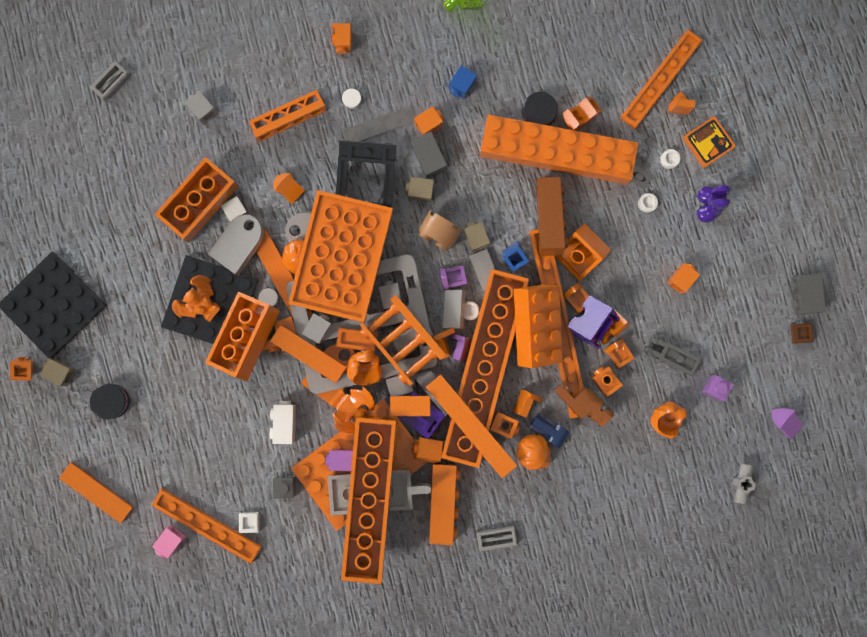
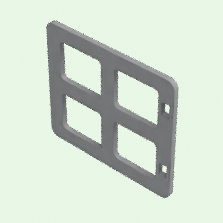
M402 255L381 260L377 275L394 271H401L403 273L409 299V305L406 307L418 322L424 319L430 329L414 258L411 255ZM413 276L416 288H409L407 277ZM290 281L287 284L288 298H290L294 281ZM290 305L297 336L315 347L316 342L302 334L309 322L307 309ZM386 311L371 315L367 314L364 324L368 327ZM401 313L394 314L380 327L401 323L405 317ZM350 319L333 323L323 340L338 337L339 327L361 330L360 324L362 322ZM420 344V356L401 360L397 364L406 372L428 353L430 347H422V344ZM433 358L420 370L434 367L437 363V358ZM391 363L380 365L382 371L381 379L400 374ZM304 364L309 389L314 394L358 385L348 378L347 373L342 374L337 383H334Z

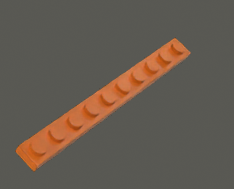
M538 229L529 231L540 285H559L563 363H558L562 386L566 385L573 392L571 396L574 397L584 387L572 333L567 327L569 319L555 256H540ZM567 406L568 413H569V418L571 419V418H576V417H578V416Z

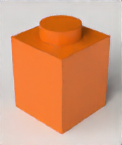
M432 106L416 116L414 124L421 135L430 131L434 133L443 127L442 120H444V117L439 110H435Z
M683 263L666 283L680 294L688 291L700 274L696 272L697 269L692 264Z
M420 437L412 445L413 459L431 463L441 461L443 441Z

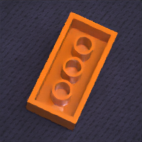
M205 157L154 215L179 237L190 243L239 186Z
M543 284L514 288L518 366L533 369L563 363L559 285Z
M238 292L205 363L233 377L248 381L280 310Z

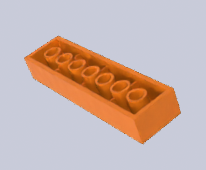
M487 115L480 157L628 184L633 176L638 142Z
M356 417L341 581L382 584L397 420Z

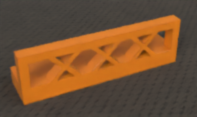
M315 90L250 120L249 123L258 142H261L327 110L318 91ZM316 96L318 101L307 105L308 100ZM295 105L302 107L301 109L290 113L291 107ZM278 113L285 115L273 121L274 115ZM261 121L268 123L260 128L255 126L256 123Z

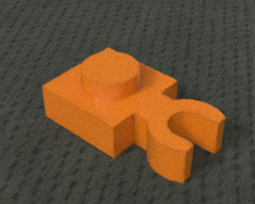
M616 310L614 311L620 320L618 322L613 320L614 324L609 327L604 334L603 340L600 341L603 345L608 343L611 335L616 338L630 325Z

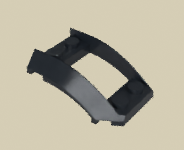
M339 140L335 194L346 197L349 161L385 164L382 203H369L392 208L397 145Z

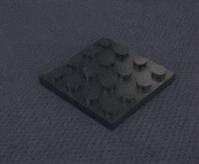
M51 252L0 301V309L50 359H53L107 306L55 252Z
M185 255L161 327L214 344L237 293L240 292L253 298L259 279L240 273L238 276L225 267ZM197 275L206 276L211 280L209 284L214 295L210 296V299L220 306V310L210 322L201 314H196V318L186 316L180 318L172 309L174 300H178L181 304H186V302L182 301L185 294L191 288L197 291V287L190 284V280Z

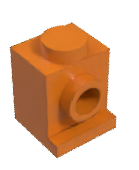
M331 23L333 31L332 45L336 47V53L347 54V52H352L351 24Z
M17 357L14 360H10V380H32L34 376V360H29L28 357Z
M603 366L599 367L593 372L595 375L591 377L604 397H608L623 386L609 366L605 368ZM605 376L610 378L608 384L604 383L603 379Z
M496 412L489 430L512 439L519 432V421ZM507 422L509 427L503 429L502 423Z

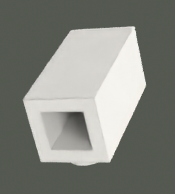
M279 401V404H275L270 410L273 428H270L269 436L270 439H273L272 444L295 443L296 405H291V401Z

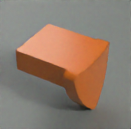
M680 92L672 99L667 111L669 113L690 114L695 108L696 100H687L686 96Z
M283 173L275 177L273 188L293 204L305 190L292 178V174Z
M580 283L575 284L563 294L564 300L568 301L577 314L583 310V303L589 296Z
M453 327L433 336L434 341L446 354L444 358L452 355L445 337L455 333Z
M623 338L614 341L603 350L605 354L609 355L617 369L635 359Z
M521 390L512 412L527 418L533 401L542 403L543 398L526 390Z

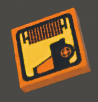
M715 116L682 137L703 169L736 147Z

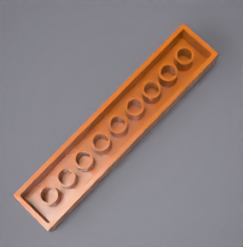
M491 269L458 390V396L488 431L516 330L514 288L527 287L529 281L528 278ZM451 418L441 458L479 468L482 454Z

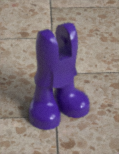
M719 185L715 188L704 187L698 191V200L701 203L708 204L697 210V218L701 222L708 223L713 221L730 204V200L726 199V195L730 193V188L726 185Z

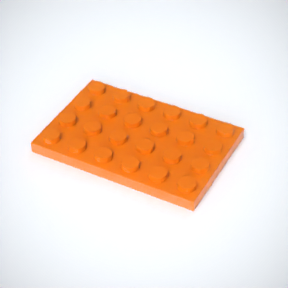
M317 190L288 304L365 323L394 209Z
M385 399L377 403L373 411L368 410L365 417L397 420L393 470L410 469L412 475L427 463L426 461L413 459L414 454L411 451L413 442L416 441L397 416H390V406ZM340 431L291 468L336 531L346 525L347 514L330 516L328 475L351 474V471H329V466H326L325 462L326 454H329L331 449L353 450L355 432L344 433Z

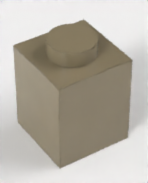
M411 177L410 182L406 183L405 193L408 194L411 200L431 202L434 180Z
M477 221L466 225L467 228H464L463 232L471 253L490 245L482 222L477 224Z
M49 358L42 365L40 376L59 386H68L76 369L58 359Z

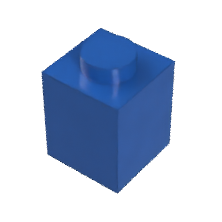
M461 65L449 83L450 93L457 98L462 97L465 99L477 80V74Z
M519 241L502 251V257L512 272L529 262V256Z

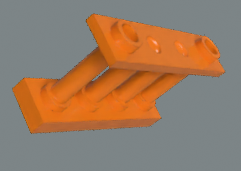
M395 295L390 299L392 302L391 308L368 327L362 322L360 324L362 328L360 332L366 339L371 338L400 373L398 378L404 385L407 383L412 385L413 382L410 378L433 358L441 360L446 354L398 296ZM401 313L405 317L402 320L403 323L379 342L372 333L394 314ZM413 327L417 332L416 338L392 357L385 347L408 328L411 329ZM426 343L430 347L428 353L404 372L397 363L418 345Z

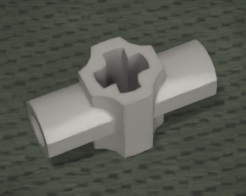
M740 464L739 475L733 478L732 485L736 488L734 502L747 505L749 493L755 490L756 485L752 480L754 466ZM746 482V486H741V483Z

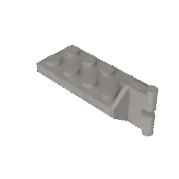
M410 469L393 470L389 511L413 509L412 495L429 494L431 492V483H412ZM351 474L328 475L330 516L347 514Z

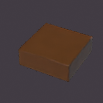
M812 323L790 325L792 344L814 342Z

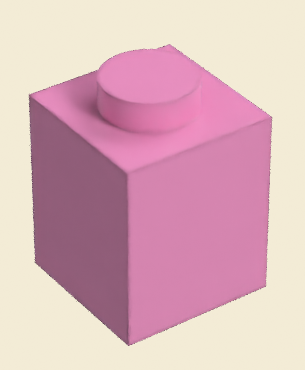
M170 525L163 531L152 547L156 550L157 555L168 559L173 556L187 536L173 525Z

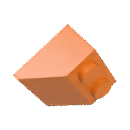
M584 223L568 239V248L564 250L563 255L555 256V258L581 281L607 256L611 249Z

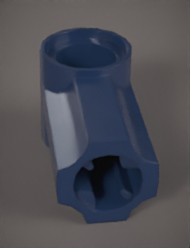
M537 413L529 426L558 448L562 447L571 433L557 423H552L539 413Z

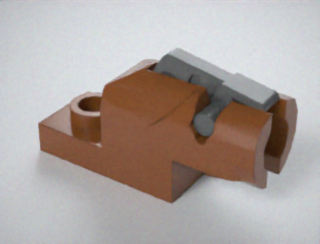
M558 385L553 389L579 418L583 419L588 414V418L596 422L600 427L604 426L615 415L600 391L593 392L590 389L583 388L572 397L573 392L566 385L563 387Z

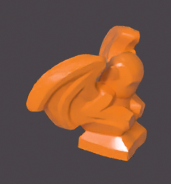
M202 275L194 276L190 280V284L195 285L197 291L191 288L185 294L182 301L186 302V304H181L178 300H174L172 303L174 313L180 318L182 316L196 318V314H201L210 322L220 310V306L210 299V296L214 295L209 284L211 280Z
M362 387L363 390L351 389V395L345 394L341 389L337 392L329 403L337 409V413H333L336 423L333 426L334 428L344 433H354L355 425L351 423V419L356 422V417H365L366 412H368L366 409L361 408V406L366 405L370 411L374 410L375 402L373 396L366 388Z

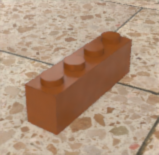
M560 177L537 178L536 201L540 256L563 255L564 250L568 248V237H564V231L567 230V220L563 219V213L566 211V204L562 202L564 184H561Z

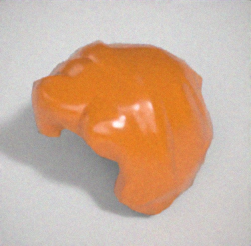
M301 239L291 241L285 245L283 250L282 263L294 276L296 275L304 240Z
M371 350L358 352L349 359L347 376L354 384L368 386L380 381L382 371L379 358Z
M666 402L653 411L650 424L661 436L673 439L679 435L677 430L682 426L683 420L687 417V411L674 402Z
M529 434L520 440L516 448V458L522 466L534 471L547 468L551 463L550 455L552 452L543 436Z

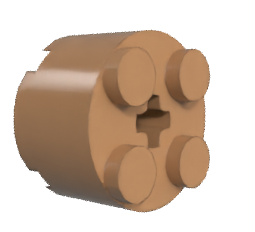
M429 210L418 231H420L419 236L430 242L432 239L436 240L435 245L448 251L449 248L452 249L463 229L458 226L456 230L457 226L454 223Z

